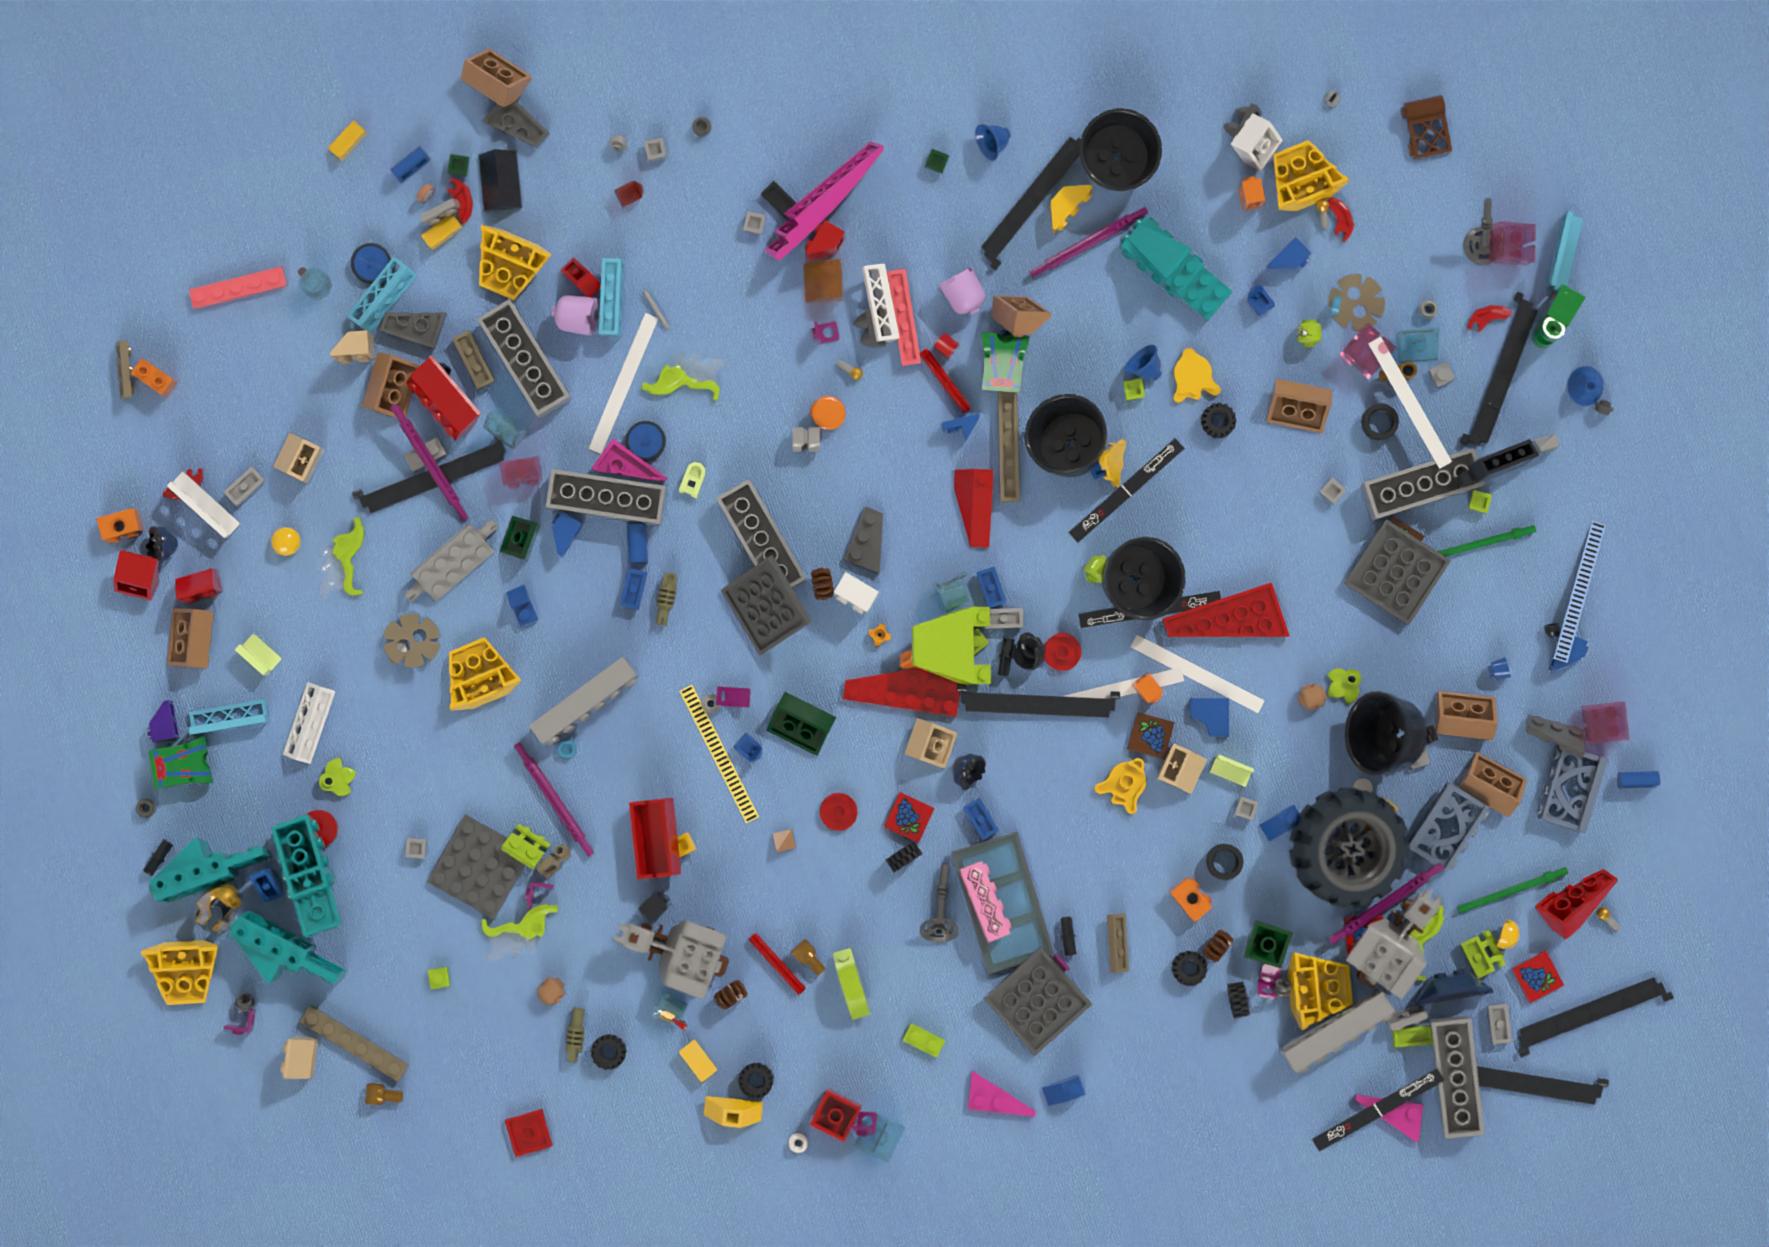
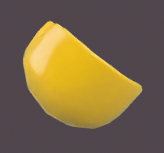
M279 528L271 537V547L277 554L282 556H290L296 553L301 545L299 534L292 528Z
M1506 919L1505 921L1507 922L1503 925L1496 947L1510 949L1518 942L1520 931L1516 922Z

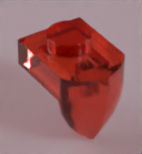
M631 181L617 188L614 192L624 208L643 197L644 187L638 181Z

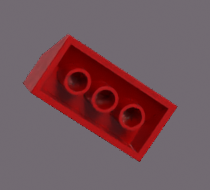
M432 355L409 376L406 382L409 390L416 394L421 404L432 413L435 421L439 422L444 427L447 435L455 441L472 430L481 415V412Z

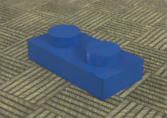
M995 567L976 572L987 607L993 608L1005 604L1006 600Z
M628 569L620 606L639 610L648 575L647 572Z
M980 798L963 807L982 841L999 831Z

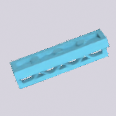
M1567 211L1562 217L1546 289L1555 291L1562 284L1568 286L1583 218L1573 216L1574 212Z
M393 257L352 308L347 317L362 329L372 333L384 318L385 313L390 311L416 278L417 274L400 260ZM396 264L401 266L396 273H392V269ZM387 280L386 286L380 288L382 281ZM375 295L374 301L372 303H368V299L371 296ZM363 310V315L357 320L355 318L356 314Z
M602 258L599 335H611L615 338L622 337L625 262L621 258Z
M266 699L189 712L191 727H188L189 735H197L269 722ZM262 704V715L255 716L250 712L254 705ZM236 708H241L246 712L239 719L234 718L231 714ZM218 711L227 715L221 722L212 719ZM202 714L208 718L204 725L196 726L195 715Z

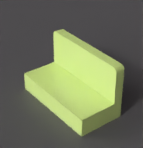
M252 634L243 645L239 644L235 649L237 653L264 676H268L282 660L278 654L255 634Z
M1219 754L1216 755L1210 769V773L1246 787L1251 773L1254 772L1253 768Z

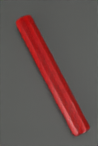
M929 349L922 350L920 357L961 412L966 413L969 411L971 406Z
M754 933L749 938L752 945L798 995L803 993L806 989L805 986L761 937Z

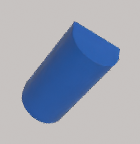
M418 146L390 170L399 182L403 183L427 164L430 158Z
M646 524L626 525L629 564L647 563Z
M1658 771L1618 772L1617 786L1619 789L1651 788L1661 784Z

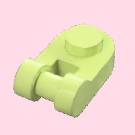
M694 462L687 467L679 493L691 494V497L698 498L706 474V470L701 463ZM689 480L696 482L694 487L688 486Z

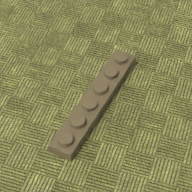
M998 391L1000 502H1020L1017 392Z
M309 1005L300 1020V1023L397 1082L400 1081L409 1066L408 1063L312 1005Z

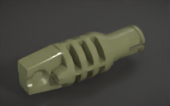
M668 572L664 574L656 603L659 608L655 624L667 626L669 611L673 608L677 590V574Z
M582 1008L572 1009V1021L567 1030L565 1051H568V1062H577L578 1053H582L585 1028L582 1026L585 1009Z

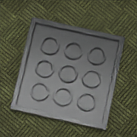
M1385 519L1343 584L1410 625L1451 560Z
M773 555L721 589L759 655L766 653L812 622Z
M465 814L427 882L488 917L495 919L524 869L525 864L501 850L502 845L508 839L507 837Z
M1041 946L983 997L988 1005L1034 1055H1037L1092 1005L1091 1001Z

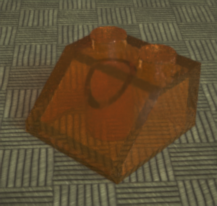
M841 259L820 260L803 264L805 303L843 301Z

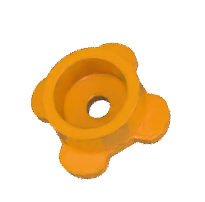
M879 624L877 628L870 629L868 632L869 636L873 638L875 646H880L882 642L891 639V635L885 630L886 626L884 624Z

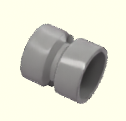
M793 427V452H804L805 449H808L809 452H820V427H809L808 430H805L804 427Z

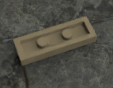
M470 330L452 338L476 388L480 390L494 383L495 380Z
M119 340L115 343L120 400H128L134 394V385L130 380L133 370L132 365L129 364L131 347L128 345L127 340Z
M1126 914L1107 915L1110 973L1129 971Z

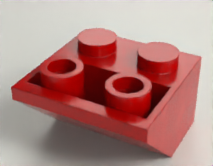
M826 220L823 224L820 223L814 231L816 233L814 239H809L804 248L806 259L811 261L836 255L846 239L845 231Z
M120 550L113 578L114 592L152 600L159 585L158 559Z
M213 568L175 579L176 599L184 603L199 602L201 597L209 599L218 596V592H222L217 570Z

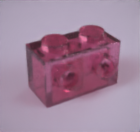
M538 456L499 462L503 485L505 487L508 486L509 489L519 488L520 484L525 483L528 486L538 485L539 481H543L540 458Z

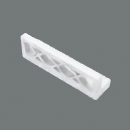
M885 263L863 266L862 271L876 341L893 342L900 337ZM868 270H871L872 279L869 276ZM874 289L876 293V298L873 296ZM877 308H879L880 316L877 315ZM881 327L883 328V333H884V336H883V337L881 336V331H880V328H881Z
M182 472L173 482L167 485L224 538H228L241 524L185 472Z
M307 682L282 755L311 764L336 691ZM314 688L315 691L313 697H310L312 689ZM307 708V714L304 716L305 709ZM301 726L302 729H301L300 733L298 734V729H299V727ZM295 744V749H294V752H293V754H292V753H290V752H291V749H292L293 745Z

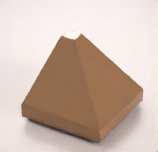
M792 829L773 833L776 852L796 848Z

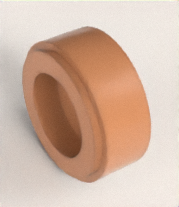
M429 184L424 185L417 193V199L421 203H426L433 196L435 189Z

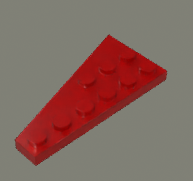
M1272 582L1162 619L1168 637H1290Z
M914 668L846 680L843 699L957 717L960 692H957V684L960 683L921 668Z

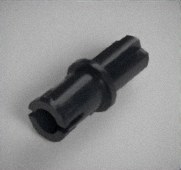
M1003 638L1001 654H999L998 675L1006 677L1009 675L1011 659H1013L1011 652L1013 651L1015 639Z
M163 838L156 851L151 853L152 857L143 871L153 876L160 864L165 862L164 858L174 845Z
M1062 917L1061 927L1063 936L1061 938L1064 943L1065 956L1077 954L1074 939L1076 934L1073 931L1072 917Z

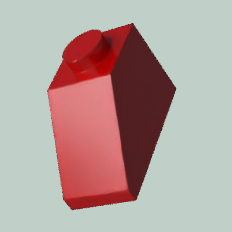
M574 257L560 270L586 297L591 298L601 288V283Z

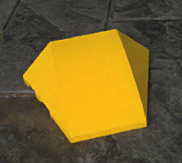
M1309 140L1273 154L1279 210H1301L1316 204L1319 200H1326L1332 197L1349 182V179L1343 176L1337 170V167L1334 164L1332 165L1324 157V154Z
M481 225L479 286L515 300L552 254L540 245L510 232Z
M485 637L449 652L451 711L474 709L508 695L522 681Z
M204 940L164 942L141 950L142 956L145 957L149 965L150 972L153 973L157 981V986L166 1005L206 1002L218 945Z
M1293 952L1287 969V978L1292 984V990L1289 995L1290 1008L1301 1030L1353 1004L1349 965Z

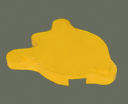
M1186 348L1174 368V380L1177 388L1173 400L1176 403L1182 402L1187 397L1199 400L1203 390L1212 396L1219 395L1221 388L1213 381L1209 362L1197 354L1194 349Z
M1122 439L1117 443H1109L1110 449L1104 450L1099 458L1101 470H1106L1107 474L1103 475L1104 479L1111 481L1112 486L1116 488L1120 486L1121 471L1124 467L1123 454L1126 449V440Z
M1135 758L1132 761L1117 764L1110 771L1105 781L1095 785V792L1097 794L1112 793V804H1122L1129 814H1135L1137 811V799L1146 787L1144 761L1140 758Z

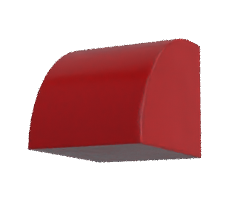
M944 333L934 344V349L949 360L960 346V343Z

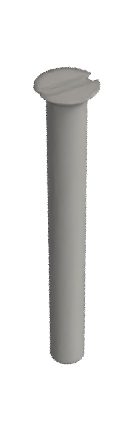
M648 289L641 294H644L667 330L670 326L647 292Z

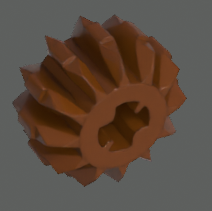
M821 567L812 570L811 579L815 598L817 600L832 598L834 588L830 569Z
M1220 929L1204 947L1203 954L1209 960L1218 962L1232 945L1234 939L1229 933Z
M735 980L715 993L714 998L722 1010H727L744 999L748 993L744 984L740 980Z

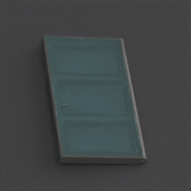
M1012 832L1008 835L952 851L951 854L987 973L991 974L1020 965L1040 946L1049 956L1054 954L1018 833ZM979 861L987 864L990 871L988 875L989 881L994 882L997 889L995 896L997 900H1001L1004 907L1002 914L1004 919L1008 918L1011 924L1010 934L991 942L986 941L959 869Z

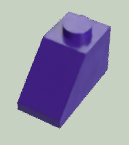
M165 700L149 722L150 728L147 729V732L152 742L157 743L179 738L172 700Z

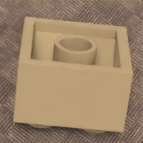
M917 718L905 755L945 769L958 732Z

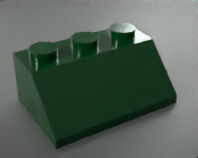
M784 692L766 731L818 756L836 717Z

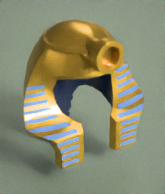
M229 883L216 884L208 889L196 904L198 908L196 910V916H198L195 919L196 922L204 925L212 915L210 909L214 906H219L222 910V919L212 930L220 934L223 930L230 927L234 921L237 908L242 904L238 890Z

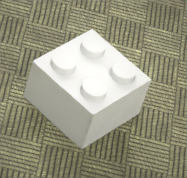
M1252 114L1246 120L1240 132L1234 137L1231 145L1244 163L1261 171L1283 140L1270 121Z
M845 572L834 591V595H836V600L844 605L847 602L853 605L852 609L862 615L863 612L868 614L879 592Z

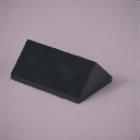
M493 149L479 154L484 212L522 208L517 151Z

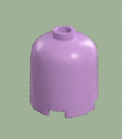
M972 266L939 284L952 309L958 314L969 312L972 315L980 310L979 306L985 301V291Z
M570 295L561 297L556 306L552 308V317H555L557 327L567 332L589 336L594 334L598 318H594L595 310H599L598 299Z

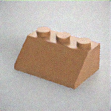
M489 48L464 60L461 80L481 92L484 96L495 101L498 105L506 107L519 98L532 80V76Z
M994 295L991 318L1016 337H1023L1024 334L1031 335L1052 315L1050 311L1030 297Z
M378 352L361 407L397 418L390 408L397 403L406 417L413 394L406 382L420 365L390 354Z
M1276 379L1266 422L1323 433L1332 404V390Z
M184 608L172 609L167 665L207 669L210 659L209 647L212 640L213 611Z
M1438 691L1435 711L1436 734L1493 740L1498 725L1495 697Z
M1476 751L1462 776L1459 788L1499 813L1510 817L1520 804L1527 779Z

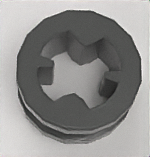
M1278 979L1275 982L1273 992L1280 997H1288L1292 990V984L1285 979Z

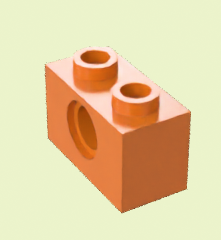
M1255 176L1244 178V181L1238 187L1242 211L1261 208L1265 202L1261 178L1256 179Z
M143 358L140 359L131 372L133 376L166 398L178 383Z
M135 508L96 518L103 541H109V544L119 542L122 537L127 536L128 539L139 536L138 533L144 532L138 509ZM119 522H123L124 529L119 532L117 525Z
M1145 673L1131 684L1146 703L1151 702L1154 704L1162 698L1161 693L1164 691L1150 673Z
M1185 877L1169 893L1192 921L1196 922L1213 908L1210 905L1212 900L1206 893H1200L1198 890L1200 886L1193 878ZM1190 893H1195L1197 896V900L1193 904L1187 901V896Z

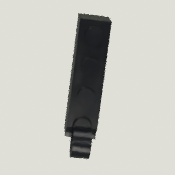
M1531 439L1477 459L1467 466L1469 470L1455 477V480L1460 489L1474 482L1481 483L1522 467L1537 458L1539 454Z

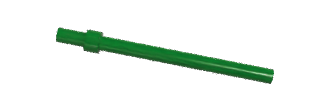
M1535 525L1521 529L1517 527L1511 529L1510 532L1437 552L1447 557L1510 539H1521L1524 535L1535 533L1536 527Z
M1564 867L1553 872L1551 870L1544 872L1542 876L1457 906L1458 912L1462 913L1545 882L1547 884L1554 882L1555 879L1568 875V870Z

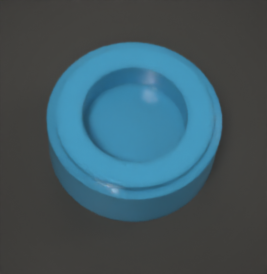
M1334 297L1331 315L1338 316L1342 297Z
M563 740L559 743L557 751L562 758L570 759L576 755L577 746L572 740Z

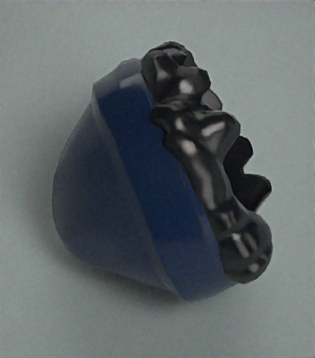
M150 527L149 543L145 545L149 551L146 554L158 559V563L168 560L177 550V538L165 527Z
M972 753L958 757L952 765L954 782L961 786L963 790H967L975 782L982 780V774L986 772L985 759L980 755Z

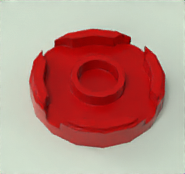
M1055 634L1044 645L1046 647L1045 661L1055 670H1070L1081 659L1082 650L1080 643L1070 634Z
M833 793L821 803L820 818L824 825L832 830H846L857 819V805L853 798L847 794Z
M325 810L308 812L307 814L312 819H316L319 825L317 833L318 837L322 838L324 847L330 845L338 834L336 819Z

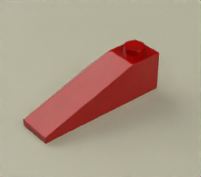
M956 469L954 473V492L970 547L989 548L994 469Z
M1602 869L1583 878L1582 882L1574 886L1571 884L1566 886L1565 890L1559 893L1553 892L1548 894L1535 905V909L1554 932L1564 939H1568L1584 924L1617 883L1618 878Z

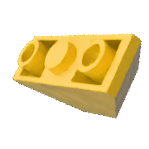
M1091 185L1062 187L1051 200V228L1054 234L1057 230L1061 232L1068 224L1066 220L1070 215L1074 217L1080 210L1078 206L1083 201L1086 203L1093 195L1091 193L1093 189Z
M706 1096L704 1116L721 1126L742 1128L761 1121L763 1102Z

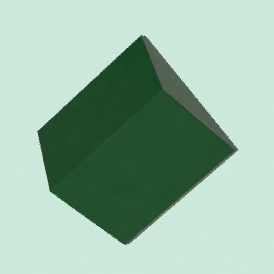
M512 516L500 552L528 561L541 525Z
M1256 920L1248 934L1244 957L1281 969L1293 932Z

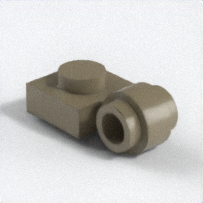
M558 845L554 849L555 856L552 857L550 855L544 858L536 867L539 873L547 879L562 867L561 862L567 861L570 858L571 850L566 845Z

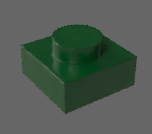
M931 149L925 168L943 174L950 155Z
M450 154L447 173L467 177L470 157Z

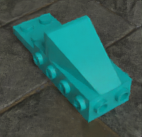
M1147 217L1143 220L1139 219L1132 227L1135 230L1130 235L1127 233L1120 241L1122 243L1120 247L1121 254L1128 260L1132 259L1136 263L1137 268L1151 275L1150 278L1155 283L1164 286L1165 291L1169 295L1179 297L1208 322L1233 291L1204 268L1200 257L1190 254L1192 250L1190 247L1173 240L1174 236L1167 230H1161L1158 227L1157 221Z
M308 814L300 815L293 820L283 821L271 827L273 833L271 838L278 851L276 853L277 859L283 868L281 873L288 886L286 889L287 894L294 901L303 936L308 938L341 926L342 921L333 894L335 876L330 868L327 856L323 854L322 849L325 847L322 838L318 837L319 825L316 819H312Z
M194 838L155 877L149 879L150 884L148 888L151 895H154L155 901L167 904L209 889L216 884L239 878L237 870L271 859L273 856L271 850L259 846L251 847L248 849V852L243 854L237 852L227 855L220 853V851L211 853L206 840Z
M250 910L241 914L237 920L232 922L229 928L231 930L229 937L236 940L258 972L269 984L280 978L284 968L292 973L299 972L305 968L306 972L312 975L318 974L322 977L323 981L329 984H336L345 977L348 971L315 954L314 951L317 945Z

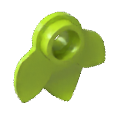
M1336 668L1327 674L1330 680L1333 681L1329 687L1328 696L1333 698L1344 696L1347 704L1353 703L1358 698V686L1362 680L1359 671L1356 669L1345 671L1341 668ZM1354 676L1356 680L1354 682H1350L1348 680V677Z
M335 758L326 765L325 773L319 778V786L322 790L332 791L337 796L348 795L351 793L348 784L354 779L356 771L348 767H342L341 758ZM330 778L332 784L327 785L325 779Z

